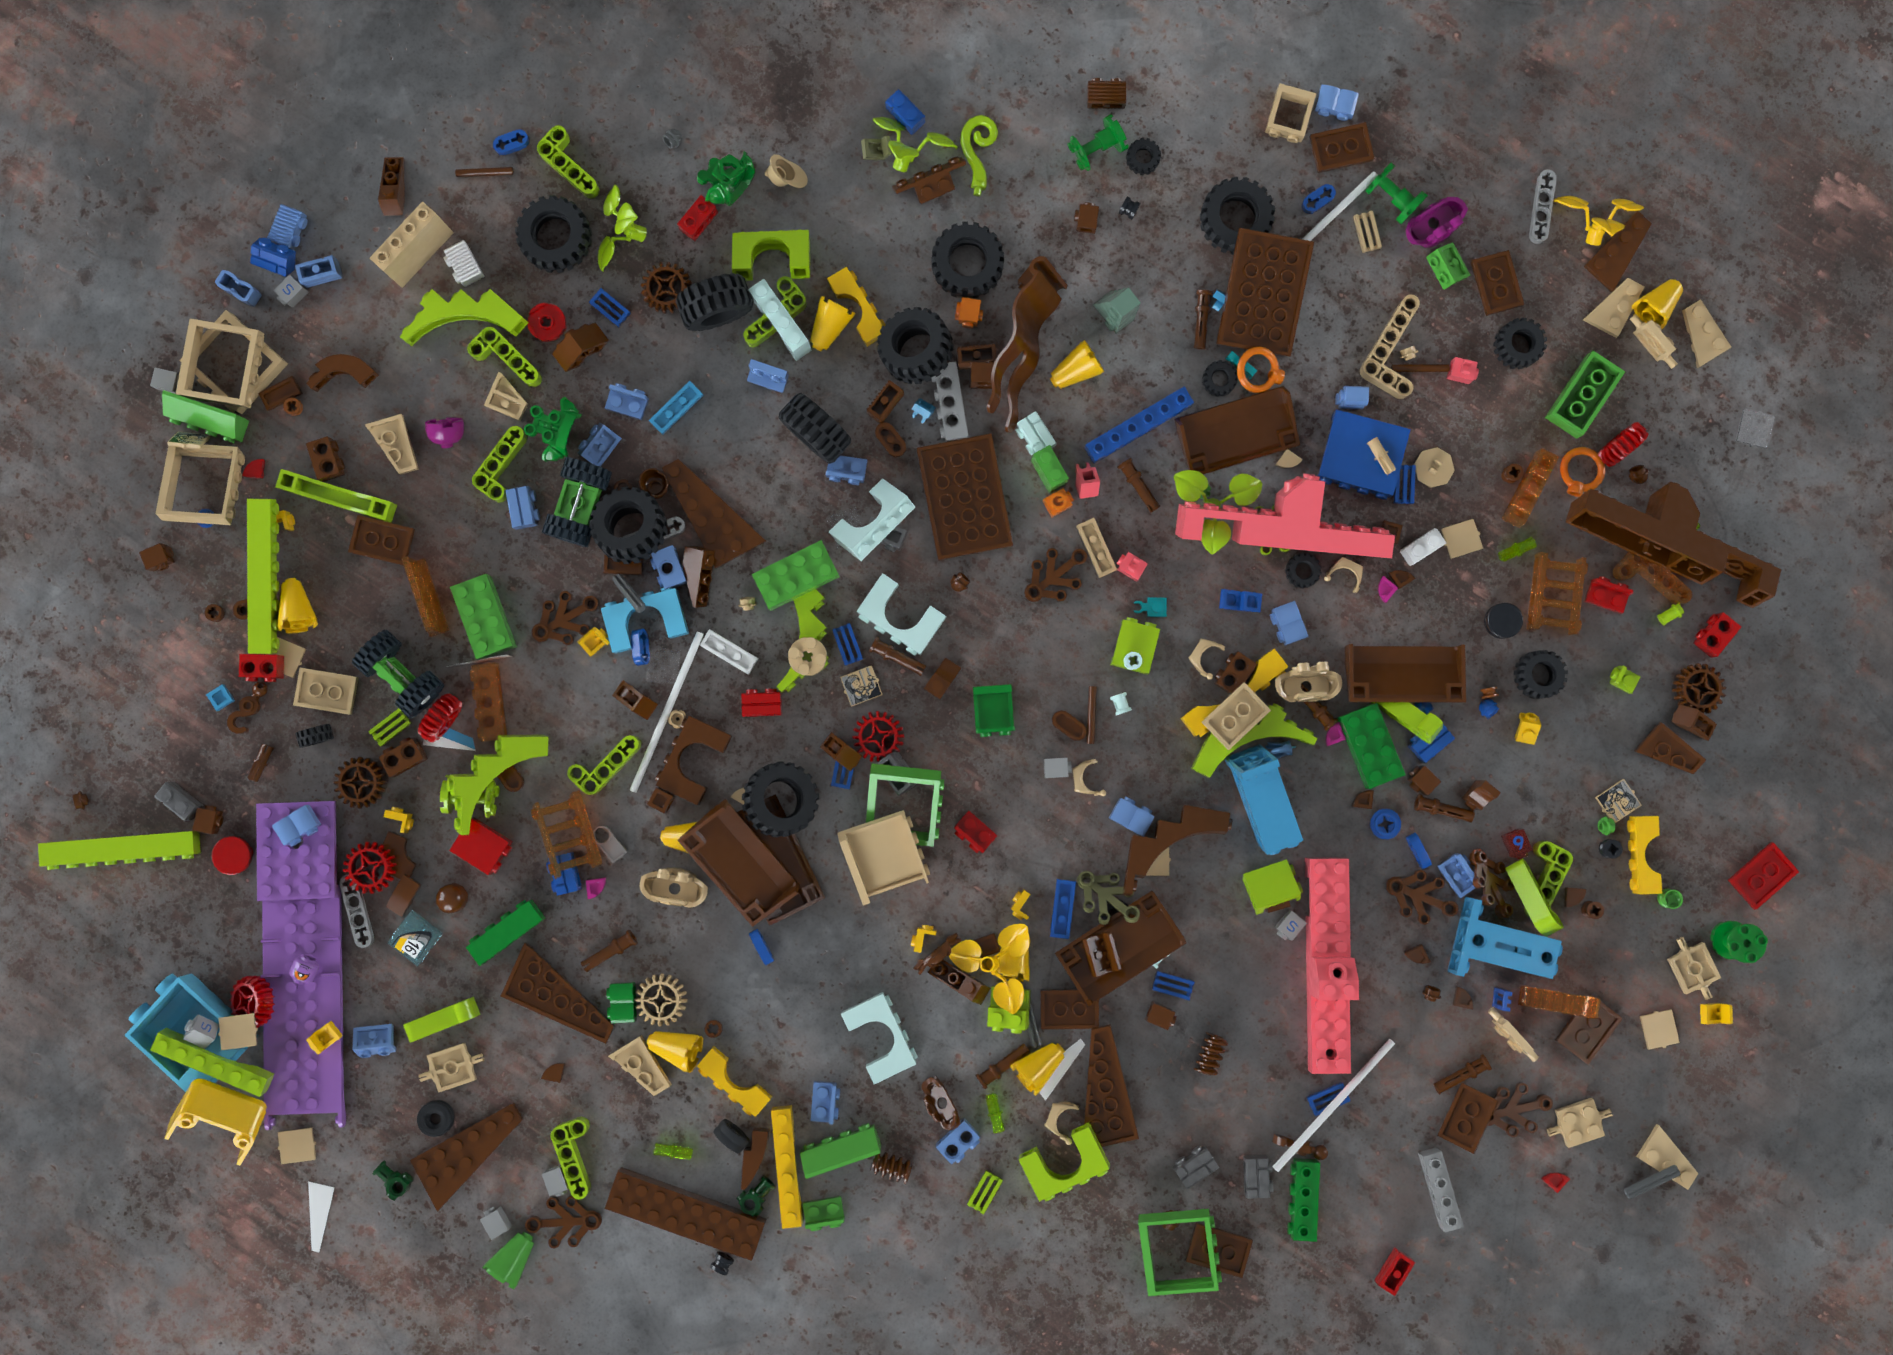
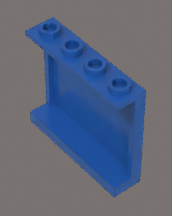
M1336 409L1332 414L1329 436L1319 474L1316 476H1320V480L1325 481L1327 485L1335 483L1342 489L1350 490V488L1357 489V492L1360 494L1368 495V493L1376 494V498L1387 500V498L1394 495L1411 429ZM1378 437L1385 451L1389 452L1387 454L1396 468L1395 471L1388 475L1385 474L1378 460H1375L1376 457L1367 445V442Z

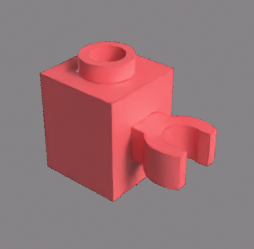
M1455 357L1450 362L1447 379L1470 384L1477 379L1479 373L1477 368L1478 362Z
M1087 462L1085 468L1081 469L1079 464H1076L1075 486L1079 498L1098 496L1100 479L1096 467H1090V464Z
M1130 552L1126 556L1122 554L1116 563L1119 565L1117 569L1119 572L1136 582L1148 565V563Z

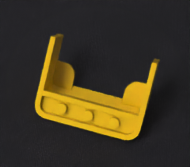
M201 1078L195 1079L189 1085L171 1116L164 1139L169 1140L176 1126L189 1129L194 1127L198 1120L236 1133L233 1143L237 1148H240L237 1165H241L255 1141L266 1114L267 1105L262 1100Z

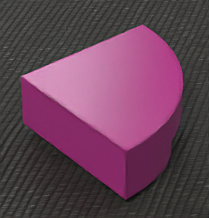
M1382 576L1378 584V593L1382 601L1386 603L1398 587L1385 576Z
M1336 722L1328 729L1326 734L1327 746L1346 740L1340 722Z
M606 878L586 880L588 899L598 896L603 891Z

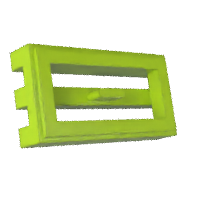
M398 708L368 732L378 742V745L382 747L411 725L412 722ZM399 714L401 715L398 719L392 722L381 732H379L378 734L376 733L379 729H381L383 726H385L387 723L393 720L396 716H398ZM405 720L404 724H402L399 728H397L395 731H393L391 734H389L387 737L381 740L380 737L386 734L389 730H391L401 721Z
M985 1170L967 1205L984 1215L1003 1179ZM987 1176L991 1177L977 1203H973ZM996 1180L997 1182L983 1207H980L993 1181Z

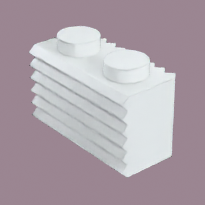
M464 240L443 250L446 255L443 258L448 267L452 266L454 269L452 275L457 284L461 283L464 287H467L485 277L468 244Z
M1434 528L1401 549L1400 553L1407 564L1411 566L1445 545L1446 541L1438 529Z

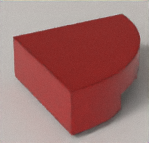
M256 459L250 462L245 467L242 476L263 479L265 460Z
M1556 1172L1549 1173L1541 1178L1556 1193L1570 1180L1566 1175Z

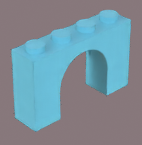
M661 588L659 593L654 594L653 591L642 594L643 597L640 598L645 603V606L654 607L661 613L668 638L672 639L689 634L679 593L676 588ZM624 598L622 603L617 604L616 601L606 603V607L601 608L612 653L617 654L632 650L629 620L636 610L626 598Z

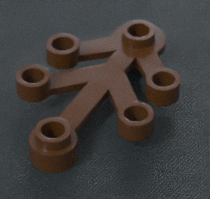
M1055 548L1048 549L1046 553L1048 558L1046 578L1040 583L1039 575L1043 568V563L1040 560H1034L1031 565L1033 570L1032 581L1025 588V597L1031 602H1037L1042 597L1062 602L1067 597L1064 590L1055 592L1044 589L1049 585H1057L1078 590L1082 585L1080 579H1064L1059 577L1076 564L1081 565L1086 561L1087 554L1083 549H1076L1072 553L1071 559L1056 571H1054L1058 551ZM1054 551L1056 556L1052 558L1048 553ZM1081 554L1082 560H1076L1075 556ZM1034 563H1040V569H1035ZM1078 581L1079 586L1073 587L1072 582ZM1032 589L1037 590L1038 594L1036 596L1030 594ZM1059 592H1062L1064 594L1063 599H1059L1057 597V594Z
M568 591L561 592L555 620L549 624L550 613L555 610V603L550 600L543 603L544 610L540 623L535 624L532 628L533 638L539 642H544L550 638L561 641L565 645L573 644L574 637L571 634L562 635L553 632V630L561 627L579 632V634L584 636L591 630L588 625H579L568 621L586 611L592 612L597 610L599 607L598 599L594 596H587L584 598L582 605L565 614L567 604L572 600V595ZM567 593L569 598L563 600V595ZM593 600L595 602L594 607H589V602ZM548 603L552 604V608L550 610L546 609V605ZM584 626H586L588 629L586 633L581 632V629ZM540 629L545 630V634L543 636L539 635ZM566 636L571 637V641L569 643L565 642Z
M1480 848L1474 849L1469 854L1470 863L1475 867L1473 885L1477 889L1483 887V895L1481 897L1483 905H1493L1495 897L1498 903L1495 907L1496 916L1501 920L1509 918L1513 914V908L1510 904L1505 903L1497 885L1505 892L1513 890L1514 885L1511 879L1503 880L1490 873L1488 869H1492L1496 874H1501L1506 871L1505 864L1503 862L1495 863L1488 859L1486 853Z
M1417 870L1413 875L1404 879L1391 877L1386 882V890L1389 894L1396 896L1400 906L1399 912L1403 917H1410L1412 915V908L1407 905L1404 894L1411 897L1418 913L1417 920L1420 924L1426 925L1430 922V916L1426 914L1422 902L1442 909L1443 914L1452 917L1458 913L1459 908L1455 902H1443L1424 894L1444 887L1445 882L1440 877H1435L1432 882L1415 889L1407 886L1416 881H1425L1427 874L1423 870ZM1419 872L1423 873L1422 879H1418L1417 874ZM1438 879L1441 881V885L1439 887L1435 885V882ZM1395 882L1398 884V888L1396 890L1392 888V885ZM1447 905L1452 906V910L1450 912L1446 911ZM1404 908L1409 909V913L1407 915L1403 914ZM1423 915L1427 917L1426 922L1421 921Z
M1519 1082L1516 1084V1090L1505 1108L1498 1109L1502 1100L1510 1096L1509 1089L1503 1086L1499 1087L1494 1098L1499 1100L1488 1126L1495 1124L1506 1131V1134L1510 1137H1516L1519 1134V1129L1514 1125H1508L1500 1119V1117L1508 1116L1524 1126L1526 1131L1535 1133L1538 1125L1532 1120L1525 1119L1518 1113L1535 1109L1548 1111L1553 1106V1100L1549 1096L1541 1094L1536 1098V1101L1517 1105L1522 1095L1527 1094L1529 1091L1527 1084ZM1521 1085L1525 1086V1090L1523 1092L1519 1091V1087ZM1505 1089L1506 1094L1504 1096H1501V1090ZM1544 1100H1548L1546 1107L1543 1106ZM1533 1123L1534 1128L1532 1130H1529V1124ZM1511 1128H1515L1514 1134L1509 1133Z
M570 1195L566 1199L567 1207L573 1208L582 1216L574 1217L559 1204L557 1197L552 1196L547 1200L546 1205L562 1218L540 1219L538 1216H531L526 1221L525 1228L529 1233H536L540 1228L563 1226L548 1241L549 1246L555 1249L561 1244V1240L573 1226L582 1225L576 1234L568 1238V1245L576 1247L588 1230H596L600 1227L602 1217L595 1210H586L578 1202V1199ZM569 1199H574L575 1204L571 1205ZM550 1200H555L556 1205H550ZM594 1217L596 1219V1222L591 1223L589 1221V1218ZM535 1220L538 1225L536 1227L532 1226L531 1221ZM571 1238H576L577 1243L573 1244ZM552 1239H556L558 1244L553 1245Z

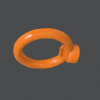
M1265 347L1248 349L1240 357L1237 365L1239 382L1246 390L1253 393L1267 391L1274 384L1280 385L1285 377V371L1279 369L1276 356ZM1257 354L1267 357L1271 364L1268 380L1262 385L1251 384L1245 376V365L1248 359Z
M1577 447L1568 451L1562 458L1560 474L1565 484L1569 486L1567 489L1568 494L1580 497L1583 492L1589 489L1594 490L1602 483L1605 477V464L1600 460L1601 458L1596 451L1587 447ZM1587 455L1595 461L1597 476L1591 483L1583 484L1570 477L1568 464L1573 457Z

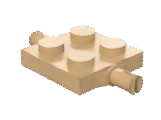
M1637 314L1629 319L1637 327L1633 334L1657 362L1663 360L1671 369L1674 368L1678 363L1672 358L1671 353L1676 348L1673 341L1662 333L1660 325L1652 320L1644 323Z
M1684 937L1676 939L1681 950L1667 958L1683 993L1689 994L1695 990H1701L1705 1000L1712 998L1713 996L1708 986L1720 979L1721 976L1705 943L1700 942L1688 947Z
M1492 1007L1488 1013L1494 1018L1492 1022L1496 1025L1494 1027L1496 1032L1508 1039L1507 1044L1514 1051L1523 1052L1532 1062H1535L1539 1056L1533 1051L1534 1049L1511 1023L1504 1019V1016L1495 1007Z
M465 1042L427 1055L429 1071L419 1074V1078H421L419 1080L423 1082L432 1078L438 1093L475 1081L477 1078L474 1064L484 1061V1057L480 1058L483 1054L471 1057Z
M1588 1098L1555 1109L1557 1126L1547 1129L1549 1137L1560 1133L1564 1138L1565 1145L1570 1148L1604 1137L1602 1119L1612 1117L1613 1115L1610 1108L1599 1112L1594 1099Z

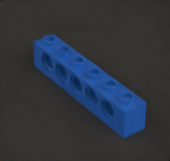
M1184 386L1085 444L1084 449L1093 464L1189 409L1194 404V401Z

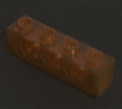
M1543 448L1535 452L1501 518L1502 520L1518 528L1525 525L1559 456Z
M499 663L471 665L470 679L474 682L472 697L474 701L476 700L477 706L474 709V714L479 722L477 736L479 739L481 738V742L498 740V735H508ZM487 678L490 684L488 688L484 689L482 681ZM489 697L492 700V705L486 708L484 701ZM490 716L494 718V724L491 727L486 723L487 718Z

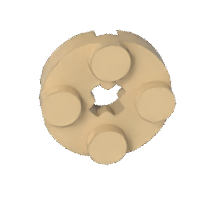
M812 637L800 638L792 644L788 651L789 664L795 672L801 675H816L825 666L827 660L826 649L820 641ZM806 651L813 654L810 662L808 660L803 661L802 659L804 657L803 653Z

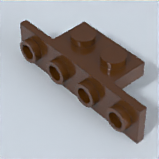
M953 157L946 164L934 165L931 167V170L925 173L921 171L914 174L913 178L897 181L896 185L892 186V188L898 194L914 187L919 203H925L955 190L949 172L966 165V161L962 157Z

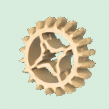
M661 973L658 980L657 975L654 974L652 976L653 982L650 978H646L647 985L645 983L640 984L643 990H637L636 993L641 995V997H636L635 1001L641 1002V1004L635 1007L636 1009L642 1008L643 1010L639 1013V1016H642L644 1013L647 1015L644 1018L645 1022L651 1018V1025H654L656 1020H658V1026L661 1027L664 1020L666 1026L670 1025V1019L675 1023L677 1021L676 1016L681 1017L683 1015L679 1009L686 1010V1006L681 1003L688 1001V999L682 998L687 992H680L684 985L680 984L677 987L675 985L678 982L677 978L671 982L672 975H668L666 980H664L665 976ZM659 984L657 994L647 997L649 989ZM665 985L673 990L676 997L669 996L666 993ZM660 996H663V998L667 1000L662 1003V1006L661 1004H659V1002H657V1000H655ZM647 1003L655 1005L658 1015L649 1009ZM676 1003L673 1012L664 1015L665 1006Z

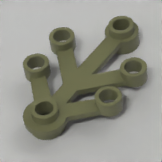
M1083 871L1077 877V884L1080 888L1084 889L1085 902L1083 909L1085 912L1092 913L1095 910V903L1092 901L1093 890L1098 894L1100 910L1098 921L1100 924L1106 925L1110 921L1107 902L1124 914V919L1127 922L1135 923L1139 920L1140 911L1137 907H1127L1113 896L1122 895L1123 887L1103 888L1099 885L1100 883H1109L1111 886H1117L1120 881L1117 873L1095 876L1090 871ZM1112 877H1115V878L1117 879V881L1114 882V881H1111L1110 879H1111ZM1088 879L1090 882L1084 883L1083 880ZM1133 891V893H1132L1130 896H1128V895H1124V896L1127 897V898H1130V897H1132V896L1134 895V892H1135V891ZM1091 904L1093 907L1087 908L1086 905ZM1133 914L1135 917L1129 918L1128 915ZM1106 916L1108 919L1102 920L1101 917Z

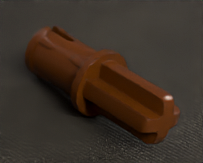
M263 743L256 759H253L254 763L247 776L249 780L254 782L259 781L265 766H268L266 763L274 749Z

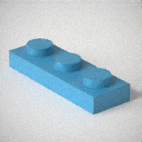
M689 381L649 422L664 435L704 395Z

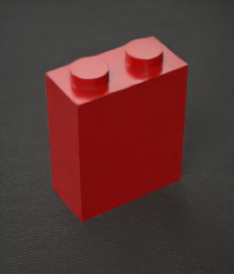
M472 817L469 835L459 834L449 851L485 874L492 875L493 873L496 874L502 866V863H500L504 856L507 857L511 852L513 841Z

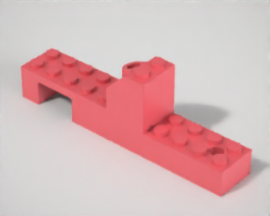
M1305 473L1303 477L1297 476L1284 482V487L1275 495L1274 511L1266 508H1261L1260 511H1257L1252 507L1242 506L1241 510L1233 505H1223L1222 508H1219V506L1212 503H1204L1203 506H1200L1196 502L1185 501L1184 504H1179L1175 535L1182 539L1201 541L1204 517L1234 520L1232 540L1242 545L1391 559L1395 535L1390 534L1389 530L1382 527H1372V530H1370L1371 528H1366L1362 525H1354L1351 528V526H1346L1347 524L1335 523V526L1327 522H1321L1325 481L1320 480V476Z
M1343 857L1305 858V877L1309 878L1310 916H1306L1308 1071L1312 1074H1351L1350 1000H1359V978L1355 958L1351 957L1349 859ZM1335 969L1340 971L1339 977L1334 976L1333 972ZM1328 1049L1333 1051L1332 1056L1326 1055Z

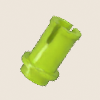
M1672 604L1671 608L1658 614L1657 618L1662 625H1666L1677 617L1681 618L1684 610L1679 604Z

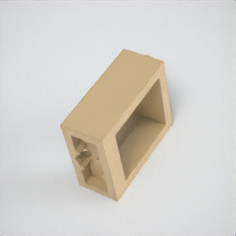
M1280 83L1276 90L1265 133L1274 138H1286L1292 143L1302 142L1316 93ZM1280 98L1307 106L1300 131L1274 124Z

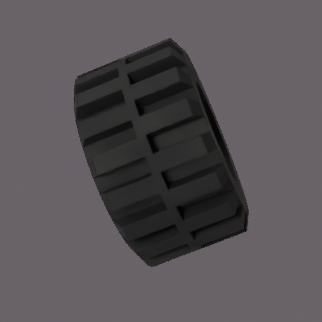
M1516 318L1498 331L1499 333L1494 338L1496 341L1493 343V347H1496L1494 353L1499 355L1497 358L1499 361H1504V366L1510 365V369L1517 367L1518 370L1524 367L1527 368L1543 356V351L1547 348V345L1544 344L1547 341V337L1543 336L1546 332L1544 329L1540 330L1539 327L1541 325L1539 323L1534 324L1535 320L1530 319L1527 321V318H1521L1520 320ZM1514 334H1519L1526 338L1529 344L1527 353H1520L1514 349L1511 341Z
M1538 650L1525 654L1526 656L1519 659V663H1516L1515 667L1517 670L1514 671L1513 675H1516L1517 679H1514V682L1519 684L1517 688L1523 690L1522 694L1525 696L1529 695V698L1543 699L1552 697L1560 693L1559 690H1563L1565 687L1563 683L1568 680V678H1565L1568 670H1564V667L1567 666L1566 663L1561 662L1562 658L1555 656L1556 653L1553 651ZM1537 663L1543 664L1549 671V679L1544 686L1538 685L1532 677V670Z

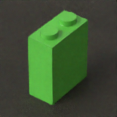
M1050 445L1033 454L1031 462L1049 494L1067 484L1069 478Z

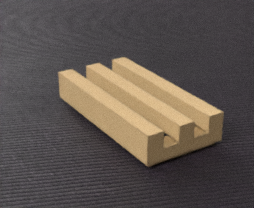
M1373 211L1354 215L1353 219L1362 253L1381 249L1382 245ZM1367 217H1369V221H1370V225H1371V229H1372V233H1373V237H1374V241H1375V246H1374V244H1373V240H1372V236H1371L1369 224H1368V221H1367ZM1359 219L1363 220L1369 247H1366Z

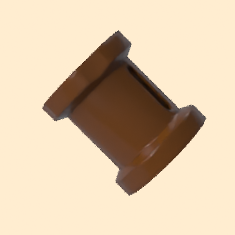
M1511 464L1504 468L1501 473L1503 481L1513 483L1521 479L1524 473L1523 468L1519 464ZM1509 472H1515V475L1510 476Z
M1586 901L1581 907V912L1588 918L1599 919L1604 914V907L1599 902ZM1592 906L1595 907L1593 913H1590V910H1592Z

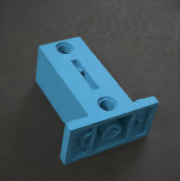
M1260 744L1227 756L1225 758L1226 765L1232 771L1258 846L1267 855H1275L1281 852V849L1286 847L1293 848L1299 845L1303 838L1278 767H1280L1278 759Z
M1465 897L1447 972L1464 977L1465 973L1469 971L1470 962H1468V959L1471 958L1553 979V976L1558 971V956H1561L1563 950L1562 941L1478 920L1479 916L1483 913L1484 906L1482 905V900Z

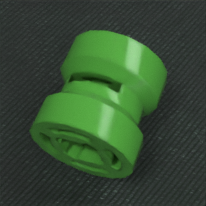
M1663 889L1662 894H1658L1657 900L1662 907L1677 909L1683 903V896L1677 890Z

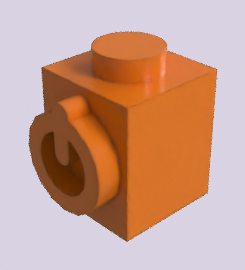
M962 297V302H957L955 320H959V324H962V327L973 328V326L977 327L978 321L982 322L984 310H980L981 300Z
M1064 488L1043 499V503L1051 518L1071 508L1074 501L1069 491L1066 492Z

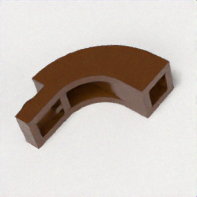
M337 354L317 362L315 365L320 371L313 373L306 384L312 390L318 392L333 377L348 374L366 388L379 374L357 357Z

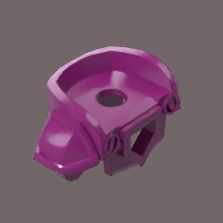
M1447 197L1429 205L1417 216L1412 217L1406 227V236L1409 242L1413 245L1430 248L1447 240L1464 223L1462 219L1468 211L1465 202L1458 197ZM1431 218H1435L1439 222V226L1435 229L1428 225V221Z

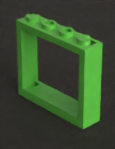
M872 763L866 823L875 820L878 779L934 785L929 833L911 831L917 834L919 843L916 845L934 847V839L938 840L939 828H936V823H940L941 812L937 810L938 807H942L943 795H939V791L944 790V780L941 779V771Z
M1209 1209L1139 1214L1138 1225L1148 1296L1219 1291V1282H1222L1221 1271H1217L1216 1266L1220 1265L1219 1253H1215L1214 1246H1217L1216 1234H1212L1215 1222L1214 1216H1210ZM1204 1221L1211 1277L1156 1281L1148 1226Z

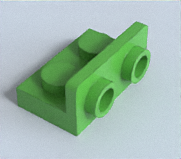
M1453 242L1436 249L1426 257L1444 290L1471 276Z
M841 1196L803 1202L806 1222L805 1229L818 1231L823 1226L836 1228L840 1227L841 1223L845 1221Z

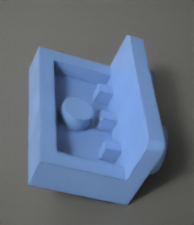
M1455 853L1437 865V867L1458 898H1462L1475 889L1473 885L1475 870H1471L1469 867L1470 861L1464 854Z

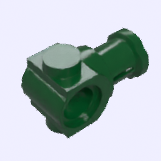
M385 1160L372 1173L385 1182L383 1186L386 1187V1195L393 1201L405 1194L413 1182V1177L409 1173L394 1172L386 1165ZM397 1182L403 1185V1191L397 1189Z
M763 1175L760 1183L755 1188L751 1187L747 1192L743 1190L736 1198L739 1201L738 1204L741 1206V1210L745 1214L757 1217L764 1209L761 1205L766 1201L765 1196L772 1189L774 1190L776 1186L768 1177ZM751 1199L755 1202V1206L749 1208L746 1206L745 1201Z

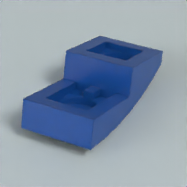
M1221 589L1219 609L1260 613L1262 593Z

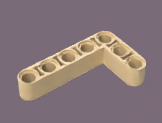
M1407 295L1399 303L1360 368L1362 378L1397 399H1404L1409 396L1413 391V384L1410 380L1384 364L1419 308L1420 301L1415 295ZM1405 302H1411L1413 309L1407 308ZM1395 318H1401L1403 320V325H1398L1395 321ZM1386 333L1391 334L1394 340L1388 341ZM1376 350L1383 351L1384 357H1378ZM1366 366H1372L1374 373H1368ZM1383 375L1390 378V383L1387 384L1383 381ZM1399 385L1405 386L1407 392L1401 393Z

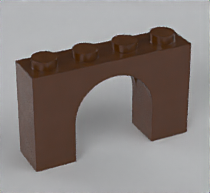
M688 716L681 723L680 728L682 731L680 735H676L672 742L674 748L671 754L667 753L663 761L666 765L663 771L659 770L655 781H657L655 786L695 805H700L708 788L690 780L683 774L680 767L681 754L688 746L695 743H702L725 753L732 735L692 716Z

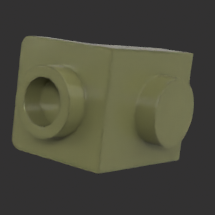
M884 136L882 139L864 138L861 141L863 160H885L892 154L888 145L890 136Z

